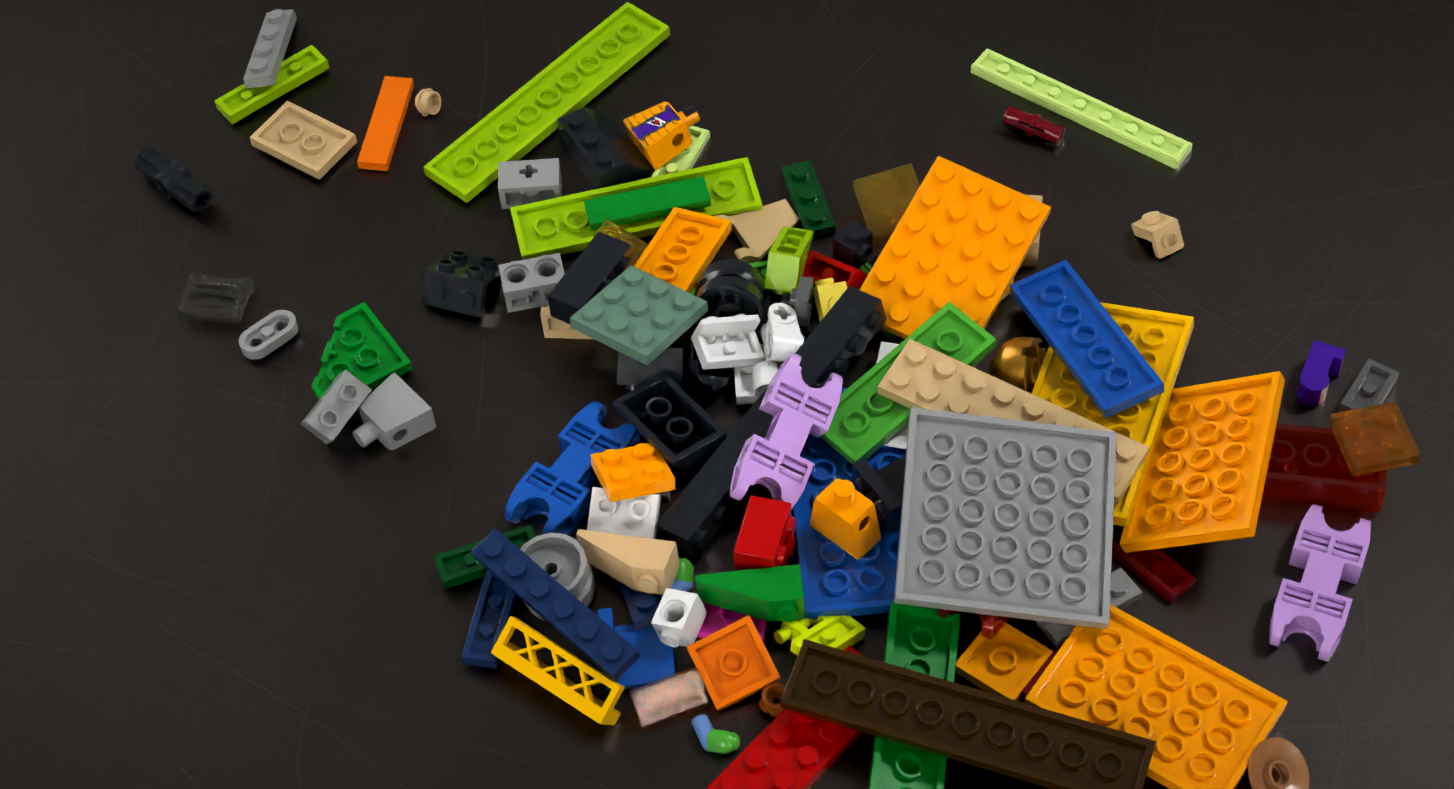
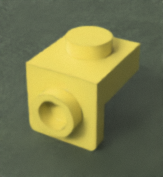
M833 278L815 281L814 299L819 322H821L847 290L846 281L834 283Z

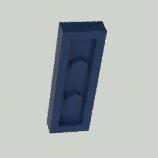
M488 570L461 658L463 664L497 669L499 658L491 654V651L509 617L513 614L517 595Z

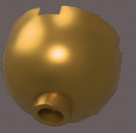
M1017 337L1006 341L998 349L996 356L990 361V375L1032 393L1046 356L1045 348H1039L1038 343L1043 342L1041 338Z

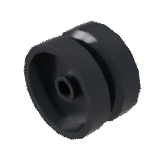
M735 259L719 260L709 264L701 271L695 286V296L707 301L708 312L695 322L697 326L702 319L710 316L719 318L732 317L738 314L759 315L761 321L755 330L756 332L764 319L765 284L759 271L750 264Z

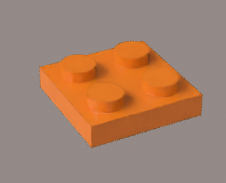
M750 615L686 647L718 712L764 689L767 685L782 680Z

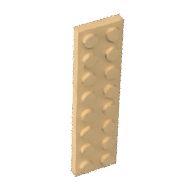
M909 339L877 386L879 395L910 409L914 407L1115 432L912 339ZM1119 433L1116 434L1114 504L1116 505L1119 504L1149 452L1148 446Z

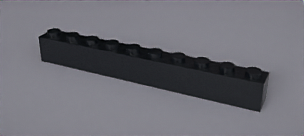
M852 286L847 288L795 352L801 356L799 366L802 367L801 375L805 384L812 388H821L831 373L834 372L842 376V378L846 375L852 362L865 351L868 342L876 332L881 331L887 318L881 299ZM767 388L656 524L663 540L676 542L678 551L694 559L698 557L702 550L708 548L714 535L722 525L731 519L734 510L752 491L754 485L749 486L740 501L730 497L733 471L745 441L754 434L765 439L774 417L759 409Z

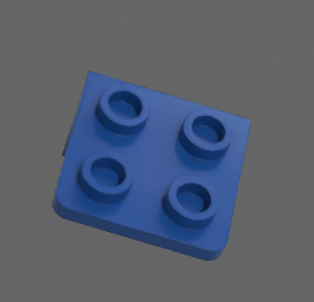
M612 608L598 609V617L637 649L641 656L616 682L624 686V689L670 685L675 682L673 647L667 646L660 641L653 626L637 631L634 630L633 624L615 626ZM595 664V668H596L597 670H599L600 672H602V673H604L605 675H607L603 670H601V669ZM605 685L606 691H611V689Z

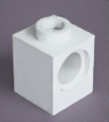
M666 588L651 624L660 641L670 647H678L679 645L687 647L695 642L707 611L698 594Z

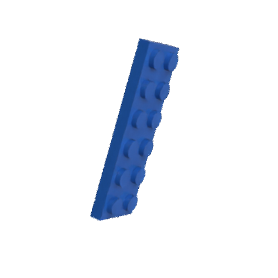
M1067 260L1010 285V293L1105 419L1164 392L1163 381Z

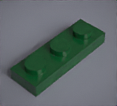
M811 160L782 166V177L796 215L799 218L801 228L814 231L812 239L836 234L834 220Z
M531 525L502 533L519 549L535 537ZM482 540L433 555L444 589L485 577L487 569L471 554V551Z

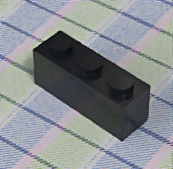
M599 231L548 294L550 315L570 324V317L629 266L635 265L631 244Z

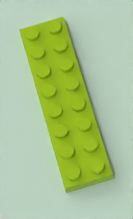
M748 157L510 207L522 260L556 253L564 255L582 251L599 231L621 241L652 236L657 233L668 217L666 215L591 231L584 200L704 176L711 198V206L690 211L715 217L720 214L734 216L743 212L763 210Z

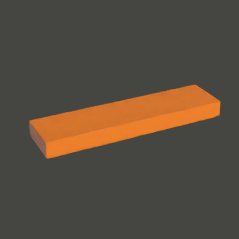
M384 77L357 160L359 169L388 171L414 89L413 78Z

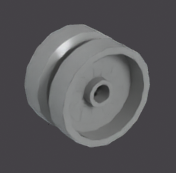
M550 532L534 537L521 547L520 550L585 606L590 604L596 589L595 578L592 568L588 563L586 553L576 539L566 534ZM524 602L525 606L528 608L532 615L545 621L539 614H537L531 607H529Z

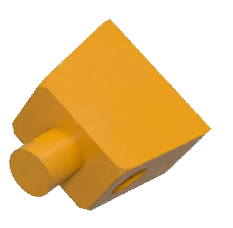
M835 479L815 498L810 526L858 561L881 540L875 505L870 499L855 490L852 482Z

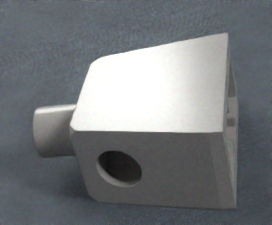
M394 372L360 404L358 408L363 425L354 430L352 434L357 443L363 448L378 439L388 450H395L436 428L432 408Z

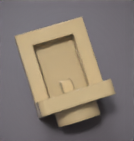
M1152 211L1144 214L1142 219L1131 224L1135 236L1152 242L1155 256L1159 259L1184 247L1179 222L1176 218L1162 214L1159 211Z

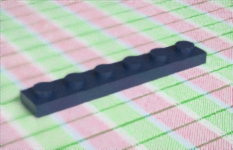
M496 528L471 551L473 557L615 682L641 657L637 649Z

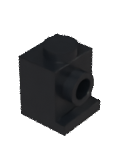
M852 220L833 237V259L860 269L862 265L865 267V263L872 265L877 260V255L873 253V232Z

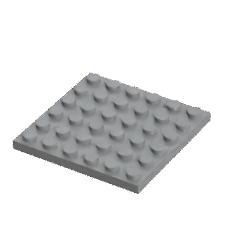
M911 407L908 424L894 603L1107 629L1110 619L1117 432Z

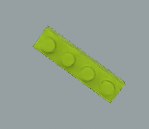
M310 45L282 61L275 85L246 88L244 83L214 100L216 108L231 124H234L329 69L328 60L313 45Z

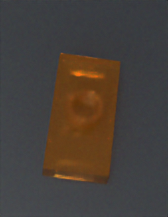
M695 666L629 691L642 727L708 702L698 669Z

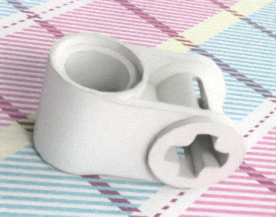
M784 303L772 304L768 309V321L762 326L760 335L764 345L766 360L784 362L792 352L795 353L804 343V337L800 332L795 310Z

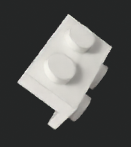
M738 314L732 317L717 318L710 316L702 319L691 337L702 369L751 366L762 362L765 355L755 333L761 321L759 315Z

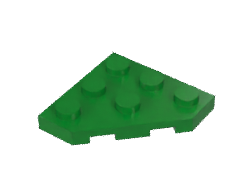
M363 302L336 317L333 326L334 333L331 341L327 342L321 359V369L318 377L315 376L311 387L319 401L339 373L347 370L372 389L370 391L372 392L394 372L400 377L413 370L411 361L367 304Z

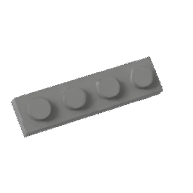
M275 9L266 13L243 78L246 88L275 85L297 19L294 9Z

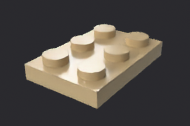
M286 101L249 137L252 146L319 180L357 143L354 133L289 101Z

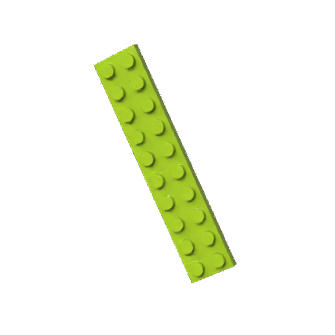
M626 2L423 167L425 175L468 203L498 178V162L519 161L558 128V118L584 107L670 36V27L633 4Z

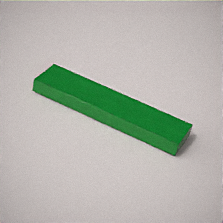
M700 176L584 200L590 229L594 231L666 216L670 214L674 207L686 210L711 206V198L705 178Z

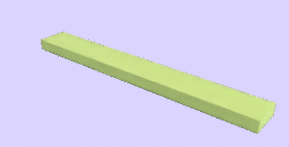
M988 48L971 65L972 74L1174 169H1177L1192 151V143Z

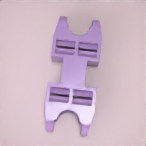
M792 352L770 381L759 408L774 416L765 439L754 434L745 441L733 471L730 497L740 501L750 485L761 484L768 488L773 500L791 503V509L803 493L815 464L801 457L800 454L808 434L819 438L828 431L840 401L843 383L842 376L833 372L823 387H809L802 379V367L799 366L801 356Z
M1313 504L1300 524L1289 565L1305 569L1301 583L1283 578L1270 620L1269 644L1279 647L1281 640L1285 641L1289 635L1298 632L1305 633L1311 636L1316 643V651L1319 652L1317 659L1328 662L1340 643L1353 600L1336 594L1339 581L1358 584L1370 544L1371 521L1360 518L1359 524L1355 523L1351 529L1336 531L1326 524L1324 514L1322 513L1323 507Z

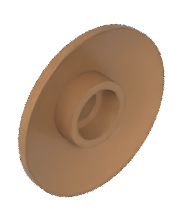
M1272 737L1262 740L1255 746L1248 764V774L1252 789H1309L1308 766L1302 753L1294 744L1283 738Z

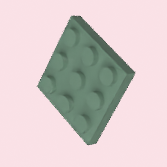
M631 265L570 317L571 328L648 366L708 312L707 301Z

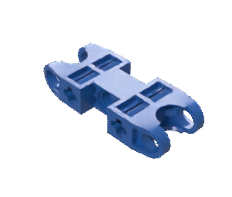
M598 401L591 402L578 412L558 435L561 455L555 463L548 468L536 461L517 483L507 502L505 518L517 524L522 519L527 520L530 516L542 514L548 518L542 534L552 532L569 535L590 511L591 492L589 488L597 479L591 466V454L600 453L607 449L635 446L641 443L643 436L630 423H624L615 429L603 427L602 423L607 415V406Z

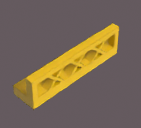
M509 617L491 654L597 723L615 725L621 712L614 709V706L625 687L518 618ZM516 628L524 633L527 648L522 649L509 642ZM533 639L540 644L534 645ZM543 648L551 650L554 665L549 667L537 659L536 651ZM561 657L567 661L562 663ZM573 665L579 668L582 683L576 684L566 678L563 668ZM588 675H590L591 677H593V678H595V679L589 681ZM602 683L611 689L605 702L592 694L591 686Z

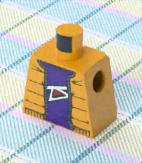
M663 102L628 117L623 122L633 144L656 171L692 144L693 140L688 127L699 122L700 117L692 105L677 113L669 102Z

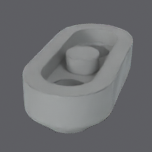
M277 310L246 329L239 337V345L243 355L249 359H261L292 339L298 332L295 315L288 310Z

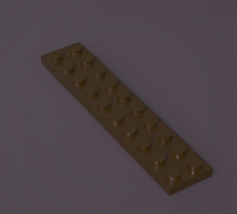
M806 639L803 640L781 700V708L1051 789H1143L1156 744L1154 740Z

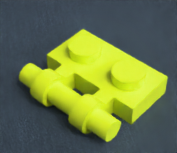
M850 615L819 616L818 619L814 620L806 618L797 619L792 622H783L781 628L774 632V639L779 644L790 640V651L798 656L804 639L844 650L849 645L853 646L864 639L866 628Z

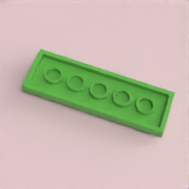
M948 302L840 395V401L830 427L820 437L847 461L854 464L863 458L865 460L868 459L909 423L910 408L881 396L877 392V386L909 339L972 367L996 347L997 339L951 302Z

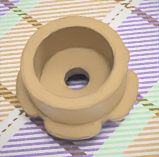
M431 88L422 89L415 98V106L418 112L424 117H427L428 114H437L441 108L440 94Z

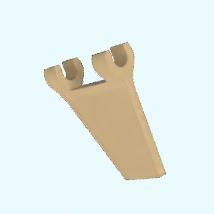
M786 199L765 205L763 210L743 212L734 216L722 214L715 216L731 221L732 230L729 235L733 232L743 246L735 250L734 255L739 261L746 263L759 262L770 251L783 226L794 228L799 224L798 216Z

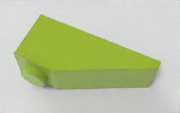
M782 227L768 254L764 288L772 289V292L778 295H790L792 288L798 289L800 276H803L814 231Z

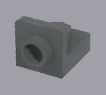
M800 276L798 289L792 288L791 295H782L780 303L787 304L795 310L799 326H809L814 304L812 277Z

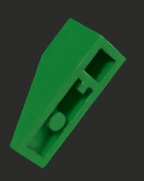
M800 564L695 575L697 594L703 603L750 615L751 617L768 622H792L797 619H806Z

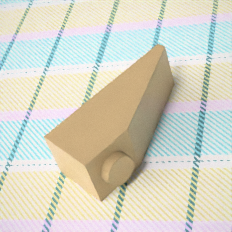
M578 529L576 533L577 541L584 549L588 563L634 591L664 595L666 588L671 589L680 567L676 542Z

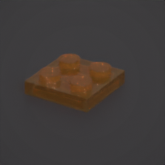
M1396 401L1330 415L1329 424L1352 476L1419 463L1421 454Z

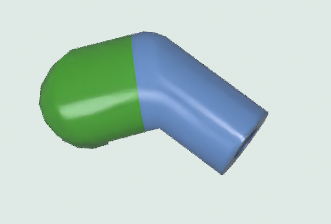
M679 558L680 567L671 589L689 592L693 587L694 568L688 559Z
M699 715L691 721L695 733L706 751L728 754L739 748L740 738L738 734L727 730L713 729L707 715Z

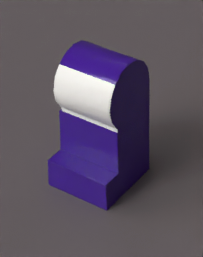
M1316 340L1313 341L1297 389V398L1302 404L1314 407L1324 402L1329 386V375L1339 376L1346 349Z

